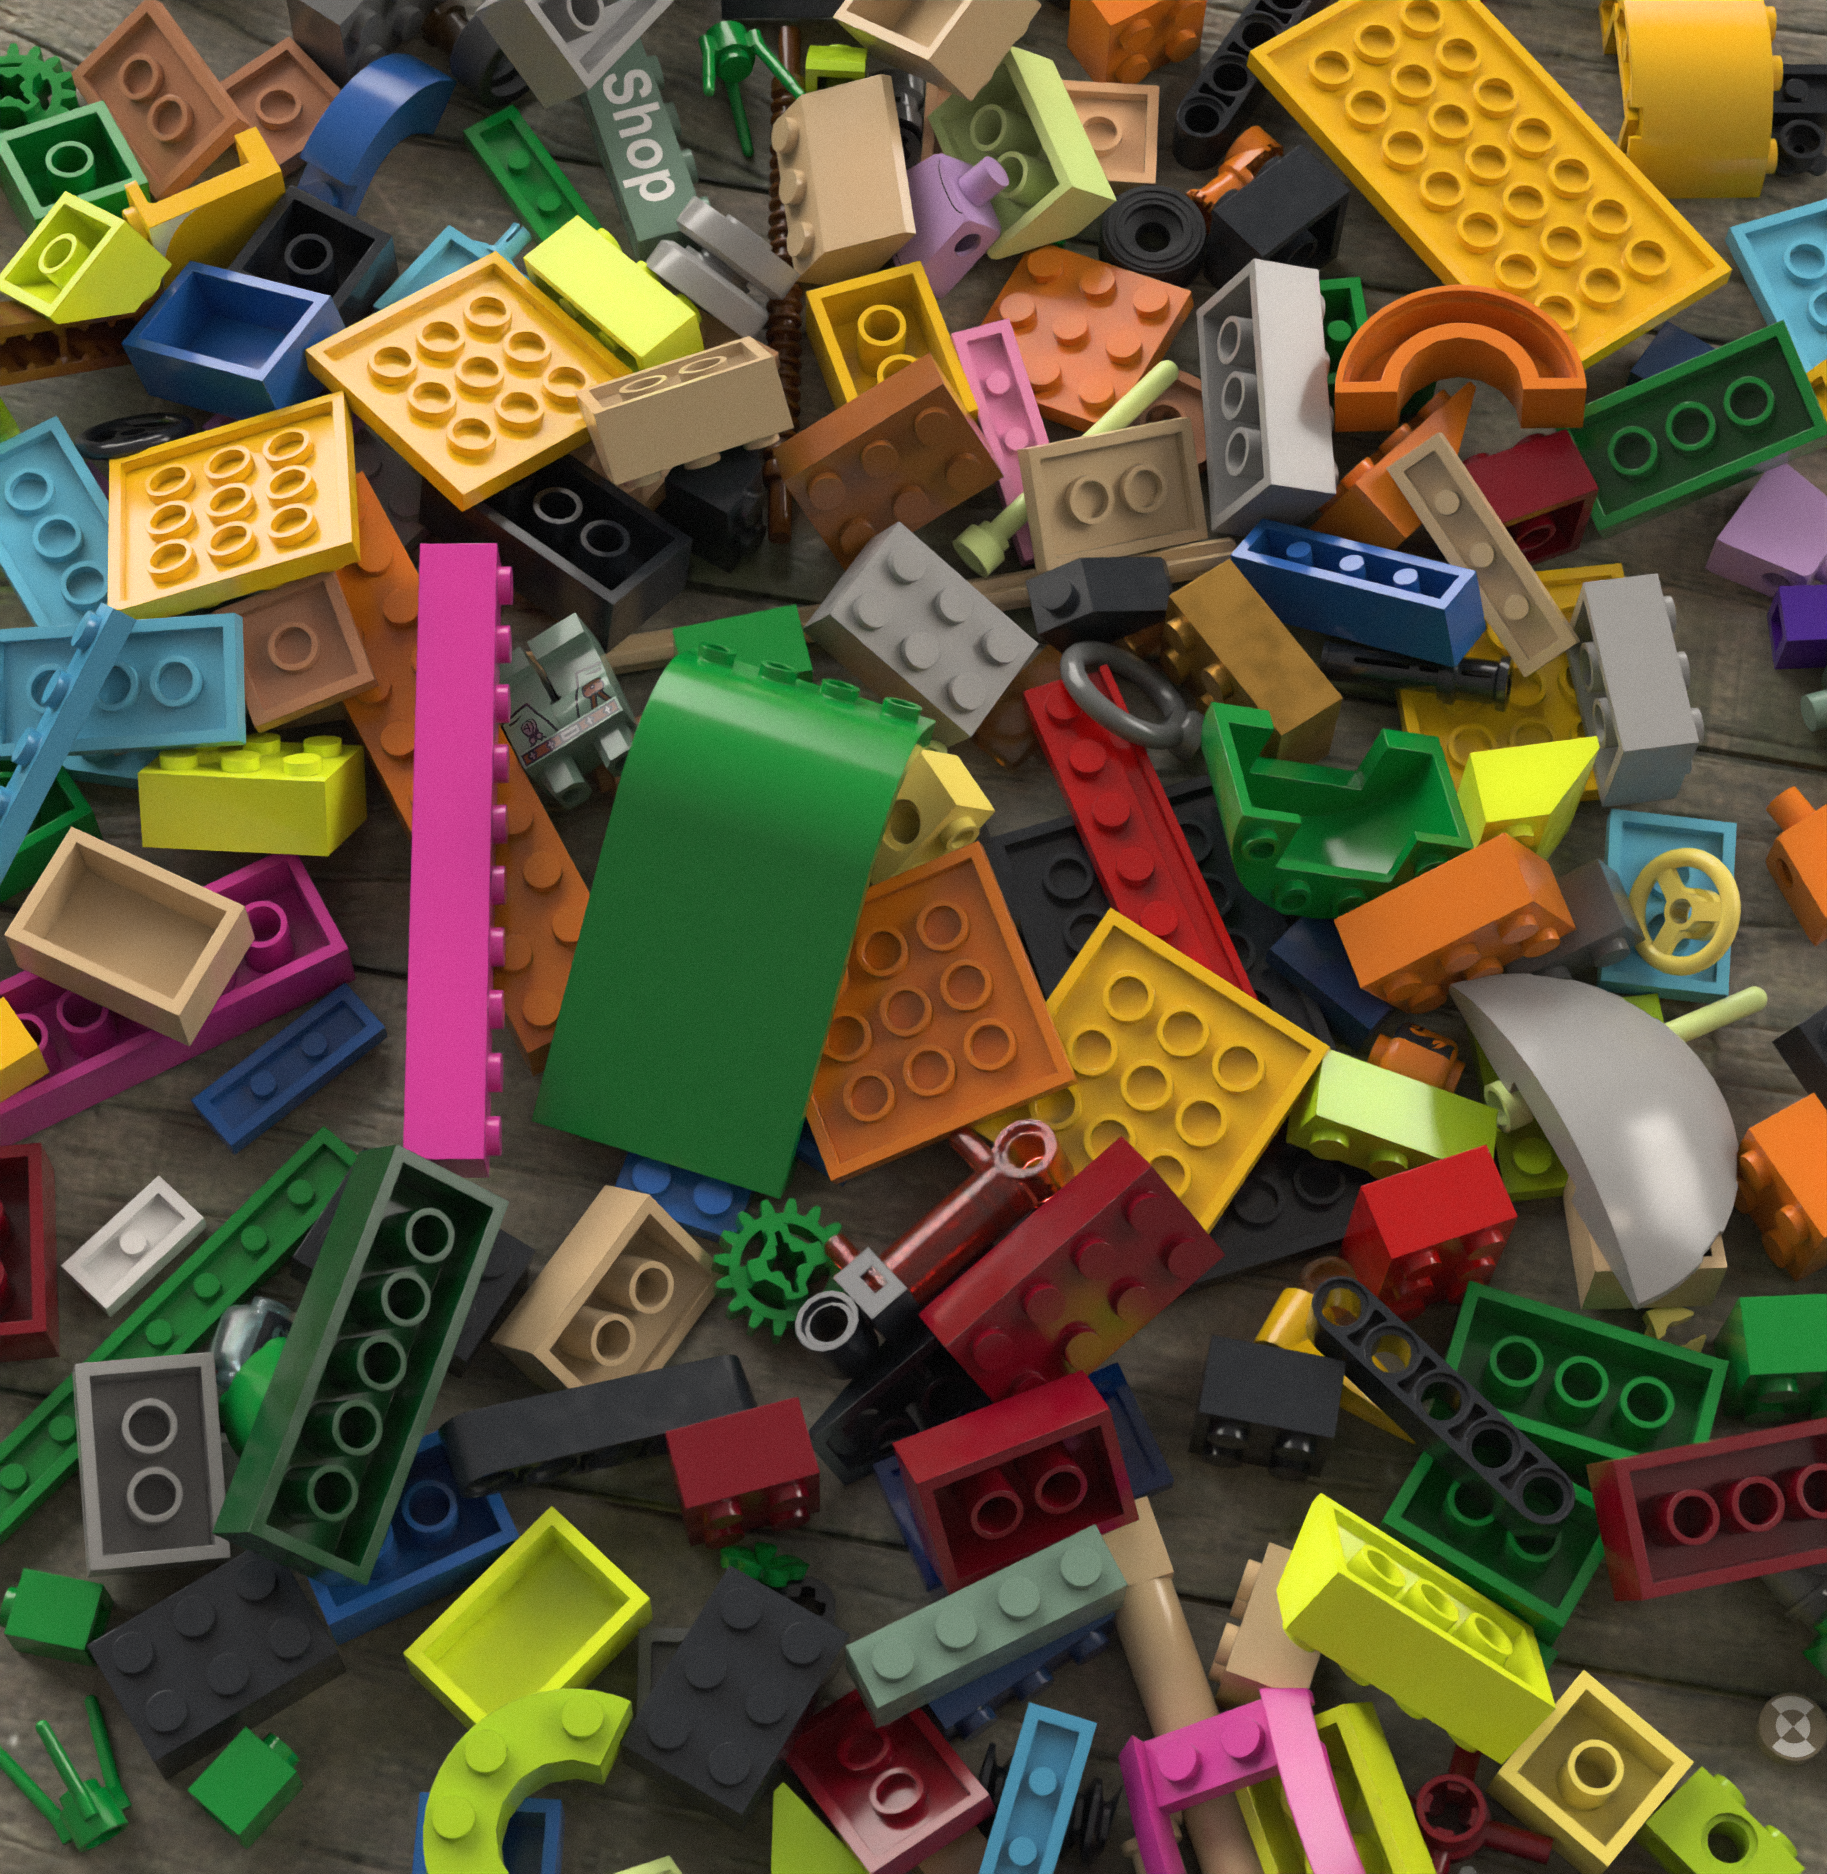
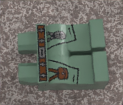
M576 613L571 614L527 642L536 661L544 669L557 696L560 698L559 701L544 673L520 646L512 651L511 664H500V684H509L511 696L510 723L501 724L527 773L548 796L553 795L566 810H571L589 799L593 790L585 777L586 773L604 763L614 778L621 776L639 724L634 718L632 709L598 639Z

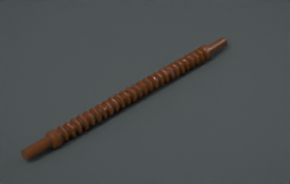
M783 26L779 29L778 60L805 91V78L800 75L801 30L796 26ZM775 76L771 80V98L773 100L771 112L773 115L770 118V125L772 127L776 120L796 101L793 95L786 90ZM771 144L770 154L772 158L769 161V166L772 171L769 174V181L772 185L769 188V196L772 199L768 203V209L771 212L768 217V224L771 226L768 231V238L771 241L769 244L773 247L771 252L794 269L792 256L789 255L787 250L788 226L785 206L779 196L781 178L777 152ZM798 281L795 282L783 300L769 298L770 300L766 303V310L769 313V320L766 322V325L769 329L765 334V338L769 343L767 346L779 354L781 367L778 369V373L794 426L792 429L778 433L780 440L767 446L763 451V458L766 463L762 467V484L765 488L769 489L768 540L775 544H786L792 540L793 495L782 480L772 449L795 436L801 424L797 417L801 413V407L798 405V401L801 399V392L798 390L801 384V377L798 373L802 368V364L798 358L802 354V348L799 345L802 340V333L799 330L802 326V318L799 314L803 310V305L800 302L803 290L800 287L802 282Z

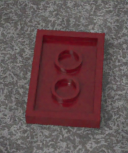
M856 1688L810 1718L784 1762L785 1766L866 1874H905L997 1812L989 1793L920 1707L876 1729Z

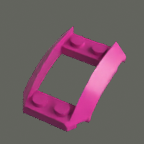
M1259 1688L1261 1699L1145 1742L1131 1735L1118 1759L1146 1874H1186L1170 1814L1278 1775L1281 1777L1287 1801L1313 1874H1366L1341 1804L1326 1745L1319 1739L1311 1707L1315 1705L1312 1691L1308 1688Z

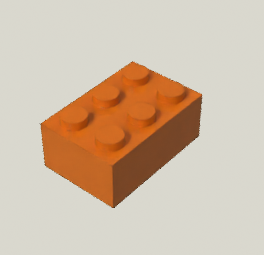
M1505 832L1334 919L1361 989L1407 1014L1410 1012L1421 1014L1434 1010L1446 1002V994L1449 993L1450 984L1502 974L1504 971L1503 966L1522 956L1532 958L1544 955L1559 946L1561 937L1577 930L1549 862Z

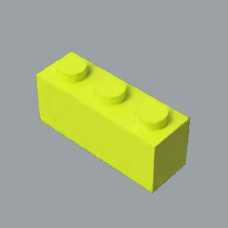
M575 216L523 257L529 280L634 373L705 350L699 327L702 317L693 302L681 293L676 296L673 295L661 284L657 274L646 266L647 263L641 260L637 263L632 261L622 252L616 239L607 230L600 228L596 231L580 216Z

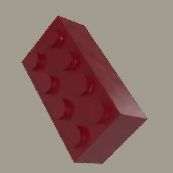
M1121 1136L918 1313V1315L994 1403H997L1082 1369L1087 1376L1090 1375L1226 1254L1152 1165Z
M1827 1417L1586 1465L1615 1601L1646 1600L1827 1563Z

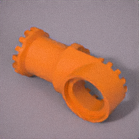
M1258 125L1249 128L1237 138L1226 154L1224 163L1220 165L1218 175L1203 188L1191 189L1185 194L1196 204L1202 213L1207 234H1210L1211 211L1218 199L1231 189L1235 188L1238 191L1255 179L1257 173L1267 161L1278 156L1277 154L1283 155V146Z

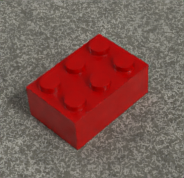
M1487 1144L1360 1187L1338 1256L1347 1277L1354 1278L1367 1287L1404 1323L1420 1316L1426 1310V1305L1447 1298L1450 1304H1459L1469 1280L1483 1285L1490 1283L1518 1215Z

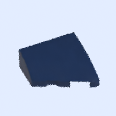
M1301 916L1270 948L1264 959L1267 964L1319 1004L1328 1029L1356 1052L1361 1049L1396 1009L1391 1004L1361 989L1335 925L1334 918L1321 919Z

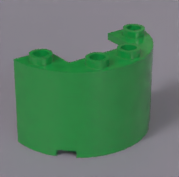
M1211 702L1202 724L1201 746L1234 869L1240 882L1248 892L1259 901L1276 909L1279 913L1309 918L1336 919L1474 848L1439 737L1383 728L1356 771L1259 756L1274 731L1273 722L1268 710Z

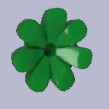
M755 1542L754 1552L739 1545H729L720 1549V1564L723 1568H728L731 1565L770 1589L773 1587H786L789 1580H803L809 1568V1564L803 1562L799 1557L788 1554L776 1557L777 1546L767 1542Z

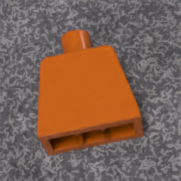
M1793 786L1779 794L1766 808L1767 813L1783 832L1775 839L1765 861L1769 872L1803 930L1816 947L1827 939V804L1815 810L1801 792Z

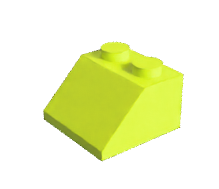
M65 191L0 273V294L56 324L136 312L144 301L155 294L160 286L161 278L172 264L125 220Z

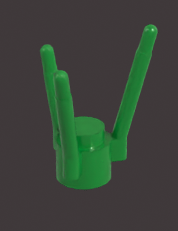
M732 20L722 21L714 24L707 30L705 35H701L698 38V44L702 53L703 93L707 97L714 95L715 75L724 81L742 152L745 157H752L754 148L738 82L743 81L751 74L755 64V55L762 60L796 100L800 95L807 93L765 45L759 29H752L747 32L746 28L739 22Z
M88 1695L85 1698V1707L105 1784L104 1787L100 1786L97 1778H91L84 1782L81 1781L62 1744L58 1741L46 1720H39L35 1726L49 1757L68 1789L59 1798L64 1808L62 1811L9 1753L0 1746V1769L52 1824L63 1846L74 1841L80 1853L101 1846L128 1827L129 1822L123 1812L132 1807L120 1782L105 1720L102 1716L98 1698L95 1695Z

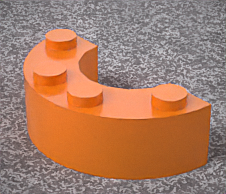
M1476 285L1439 286L1417 291L1395 300L1371 316L1359 328L1346 347L1337 370L1335 380V432L1396 431L1401 410L1415 392L1434 381L1455 377L1480 380L1501 391L1516 409L1520 429L1583 428L1587 390L1582 361L1573 342L1561 326L1536 305L1511 293L1490 287Z

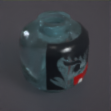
M255 1297L251 1305H233L224 1311L207 1351L214 1352L216 1386L224 1392L229 1390L231 1382L241 1366L254 1353L262 1349L268 1341L277 1337H288L293 1324L289 1320L290 1309L271 1299Z

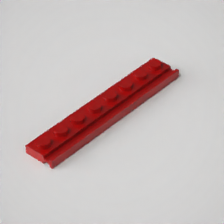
M1108 664L1099 666L1098 671L1087 674L1093 685L1109 701L1130 714ZM1062 679L1023 691V707L1111 908L1258 1001L1145 747L1123 740L1096 723L1076 704L1065 688Z

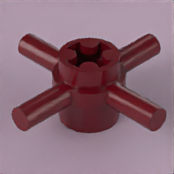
M1455 1744L1447 1774L1433 1777L1419 1788L1414 1795L1407 1793L1437 1874H1448L1451 1864L1471 1859L1483 1846L1547 1865L1554 1838L1491 1819L1486 1799L1480 1789L1474 1784L1482 1752L1477 1750L1471 1753ZM1445 1804H1453L1461 1808L1458 1812V1822L1462 1827L1466 1828V1832L1454 1836L1452 1830H1445L1439 1826L1434 1830L1428 1823V1818L1441 1817L1445 1812Z

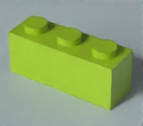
M1330 1049L1320 1063L1308 1087L1289 1114L1286 1142L1310 1150L1314 1156L1320 1159L1338 1160L1364 1169L1373 1177L1381 1180L1486 1144L1494 1160L1498 1109Z

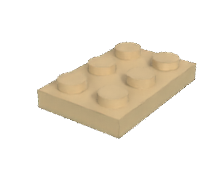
M1191 417L1173 418L1017 449L1036 572H1047L1078 558L1122 557L1208 538Z

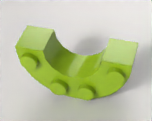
M556 1689L538 1692L514 1700L488 1714L475 1724L448 1754L438 1771L429 1794L423 1824V1851L427 1873L509 1874L503 1862L502 1843L511 1816L526 1797L549 1783L580 1779L604 1785L621 1750L620 1743L634 1721L631 1701L596 1690Z

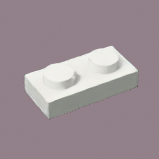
M157 1176L65 1261L61 1267L71 1281L109 1317H112L207 1228V1224L202 1215L160 1176Z

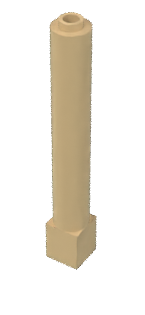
M1145 1496L1135 1500L1140 1520L1105 1533L1102 1537L1128 1584L1123 1607L1114 1611L1116 1614L1114 1623L1154 1737L1156 1738L1219 1714L1172 1582L1174 1570L1148 1497ZM1235 1791L1181 1810L1202 1874H1264Z

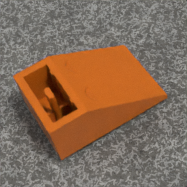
M1469 381L1452 397L1445 389H1442L1417 412V415L1411 421L1405 422L1378 447L1379 449L1369 458L1366 457L1340 481L1336 488V495L1318 508L1323 516L1309 530L1395 551L1423 523L1386 468L1439 432L1444 434L1458 455L1476 386Z

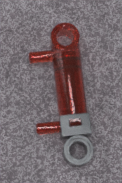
M1034 1119L1015 1121L1005 1127L997 1136L992 1150L969 1127L953 1131L949 1137V1145L975 1172L879 1256H876L869 1247L861 1253L843 1234L833 1235L826 1241L824 1246L825 1254L841 1270L833 1279L843 1292L830 1290L814 1295L799 1309L795 1320L797 1337L822 1372L833 1379L848 1380L857 1378L868 1371L876 1361L879 1352V1337L875 1330L893 1349L924 1322L918 1313L922 1311L921 1306L1030 1210L1041 1207L1075 1177L1074 1167L1050 1126ZM1042 1159L1032 1168L1025 1169L1033 1161ZM845 1330L841 1337L829 1342L834 1334Z

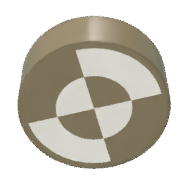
M1783 1693L1770 1699L1760 1710L1754 1724V1735L1759 1748L1769 1759L1781 1765L1797 1766L1808 1762L1821 1750L1827 1738V1721L1821 1708L1810 1698L1798 1693Z

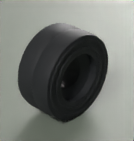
M1158 185L1132 188L1116 198L1117 201L1105 211L1101 221L1098 244L1099 261L1184 289L1187 288L1198 275L1204 259L1207 231L1199 208L1183 193ZM1155 232L1164 236L1169 245L1162 251L1148 252L1138 246L1136 239L1143 233Z

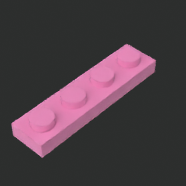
M1009 318L955 332L950 336L979 409L977 426L989 442L1004 475L1003 478L995 482L1003 510L1023 492L1017 449L1050 443ZM1027 521L1012 536L1021 567L1035 564L1029 523Z

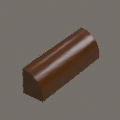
M158 288L155 294L144 301L136 312L63 324H56L13 300L0 302V387L132 364L121 343L165 291Z

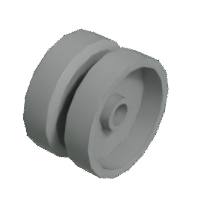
M693 196L676 219L679 231L701 247V251L698 252L689 245L684 249L673 240H661L645 262L647 263L646 266L741 337L750 336L755 339L769 319L765 309L747 295L750 290L746 285L748 283L771 299L783 300L801 275L771 252L773 247L730 214L726 217L708 204Z

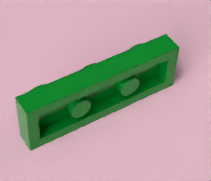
M514 104L463 130L466 147L537 245H540L577 215L596 231L603 228Z

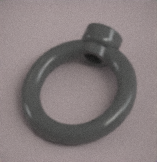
M1081 641L1071 645L1064 651L1060 660L1061 679L1070 696L1090 718L1112 734L1130 743L1150 749H1168L1172 755L1186 763L1190 760L1201 744L1202 724L1205 716L1198 711H1189L1176 688L1158 670L1129 651L1104 642ZM1108 664L1111 671L1137 685L1152 698L1163 712L1165 720L1162 725L1138 719L1109 701L1090 681L1086 674L1085 666Z

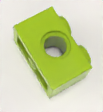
M1703 1766L1644 1823L1633 1837L1669 1874H1801L1805 1870L1795 1859L1798 1853L1792 1842L1777 1828L1771 1825L1763 1827L1744 1808L1746 1800L1739 1789L1720 1774L1712 1776ZM1720 1833L1728 1836L1738 1849V1862L1724 1863L1716 1859L1709 1850L1708 1835Z

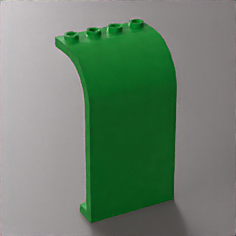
M700 642L698 649L693 647L675 656L667 665L652 691L632 740L614 799L531 1121L780 1199L793 1183L799 1161L798 1158H795V1153L880 845L903 781L915 758L930 745L936 720L920 716L922 707L903 699L885 697L883 704L858 697L860 688L852 684L834 679H823L821 686L797 679L799 671L789 665L762 660L760 667L736 661L737 652L731 648L715 643Z

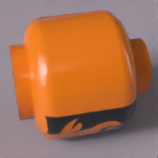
M1410 1022L1402 1023L1398 1026L1392 1038L1380 1033L1367 1060V1063L1451 1093L1455 1092L1466 1066V1063L1457 1060L1459 1048L1453 1040Z

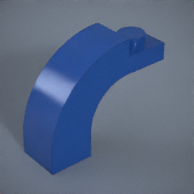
M389 54L367 65L338 93L313 129L299 157L308 162L297 188L355 217L374 174L390 151L410 135L418 133L434 134L457 81L411 54Z

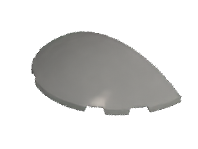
M1515 973L1495 974L1450 984L1449 994L1503 1086L1507 1089L1508 1093L1520 1091L1576 1186L1571 1201L1634 1309L1638 1310L1678 1288L1697 1271L1703 1261V1255L1712 1246L1718 1234H1723L1733 1210L1738 1189L1736 1183L1738 1142L1733 1120L1720 1089L1700 1058L1677 1034L1657 1018L1652 1017L1618 995L1576 980Z

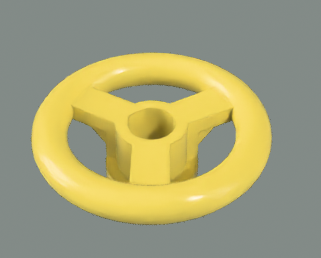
M1678 848L1660 854L1642 869L1629 894L1628 899L1646 939L1634 945V947L1645 962L1663 973L1685 976L1708 969L1723 957L1736 936L1741 915V902L1737 884L1728 868L1718 858L1703 850ZM1692 867L1703 871L1714 882L1719 895L1710 890L1685 887L1676 868ZM1658 881L1667 902L1664 907L1665 922L1653 941L1646 925V905L1649 894ZM1690 907H1691V908H1692V913H1691V916H1690V918H1689V920H1688V913H1689V909H1690ZM1684 938L1699 941L1711 940L1703 949L1692 955L1682 957L1672 955L1677 944Z

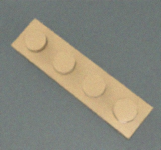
M1442 432L1435 434L1386 468L1448 563L1477 572L1484 617L1524 677L1531 675L1581 642Z

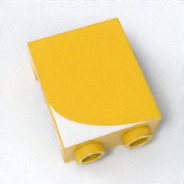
M256 126L234 135L240 167L153 204L146 200L136 181L124 185L130 207L121 211L123 219L172 264L161 278L160 285L164 291L189 261L222 269L228 268L286 192L282 171Z

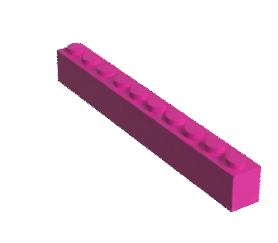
M497 543L420 544L403 1147L463 1178H489L490 1156H501L502 1120L501 1116H491V1093L503 1091L502 1053H492V1029H504L505 1002L504 991L493 990L494 967H505L506 962L505 928L494 927L495 905H506L507 871L506 866H496V844H507L508 808L507 805H497V783H509L510 770L508 744H498L499 723H510L511 716L509 684H500V664H511L512 659L511 626L501 625V605H512L513 573L511 566H501Z

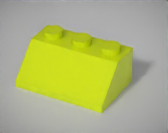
M1597 736L1470 753L1457 796L1474 848L1505 832L1547 861L1569 831L1600 748Z

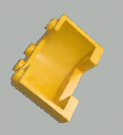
M1600 0L1598 8L1604 54L1618 55L1625 115L1616 146L1666 199L1759 198L1765 174L1775 173L1778 160L1777 143L1774 138H1771L1773 91H1780L1783 62L1780 55H1772L1771 42L1775 39L1777 26L1775 8L1773 6L1765 7L1764 0Z

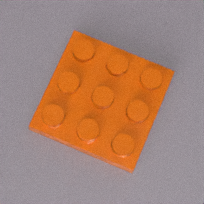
M1048 244L1024 253L981 325L1009 318L1041 417L1086 433L1161 362L1191 312L1194 303L1192 291Z

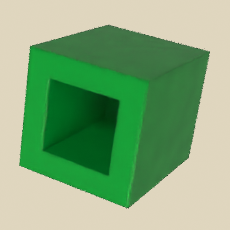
M23 1568L18 1588L9 1587L4 1596L0 1611V1626L5 1628L4 1635L15 1651L95 1668L97 1662L87 1645L105 1635L114 1601L104 1584Z
M245 1727L189 1787L188 1792L201 1810L248 1850L304 1788L297 1771L294 1769L300 1759L273 1733L269 1732L261 1740Z

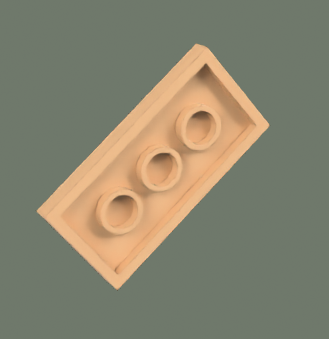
M1062 80L1114 195H1121L1127 190L1140 186L1156 185L1160 86ZM927 81L921 162L934 154H943L927 116L953 94Z

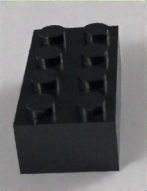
M569 453L463 512L422 476L419 524L448 544L497 543L501 566L512 567L513 589L559 622L576 613L598 639L605 654L609 653L685 589L693 538Z

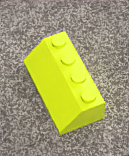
M1320 1493L1314 1499L1276 1589L1283 1621L1282 1627L1286 1635L1299 1648L1307 1652L1317 1650L1338 1663L1343 1672L1354 1682L1362 1686L1372 1684L1390 1695L1396 1704L1409 1716L1419 1720L1425 1717L1440 1726L1464 1750L1471 1753L1478 1750L1502 1765L1556 1709L1533 1627L1324 1494Z

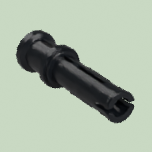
M1325 641L1320 661V670L1331 681L1436 694V699L1442 701L1445 705H1453L1456 700L1493 704L1495 710L1500 712H1506L1508 707L1514 666L1511 656L1503 655L1500 661L1463 657L1454 668L1385 649L1335 644L1332 641Z

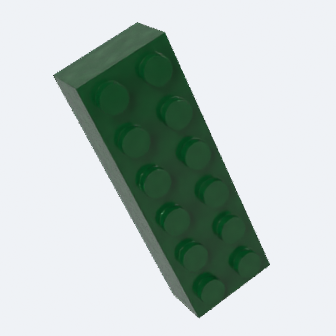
M398 1144L359 1151L212 1534L327 1586H367L509 1201Z

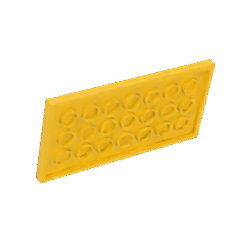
M1339 0L1249 52L1247 67L1446 286L1476 285L1490 287L1511 293L1536 305L1553 318L1567 333L1577 349L1584 370L1728 282L1732 268L1480 0Z

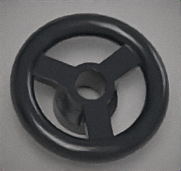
M158 412L133 415L107 421L84 430L75 438L74 445L82 458L109 461L110 459L134 455L150 447L193 435L195 424L190 417L180 413Z

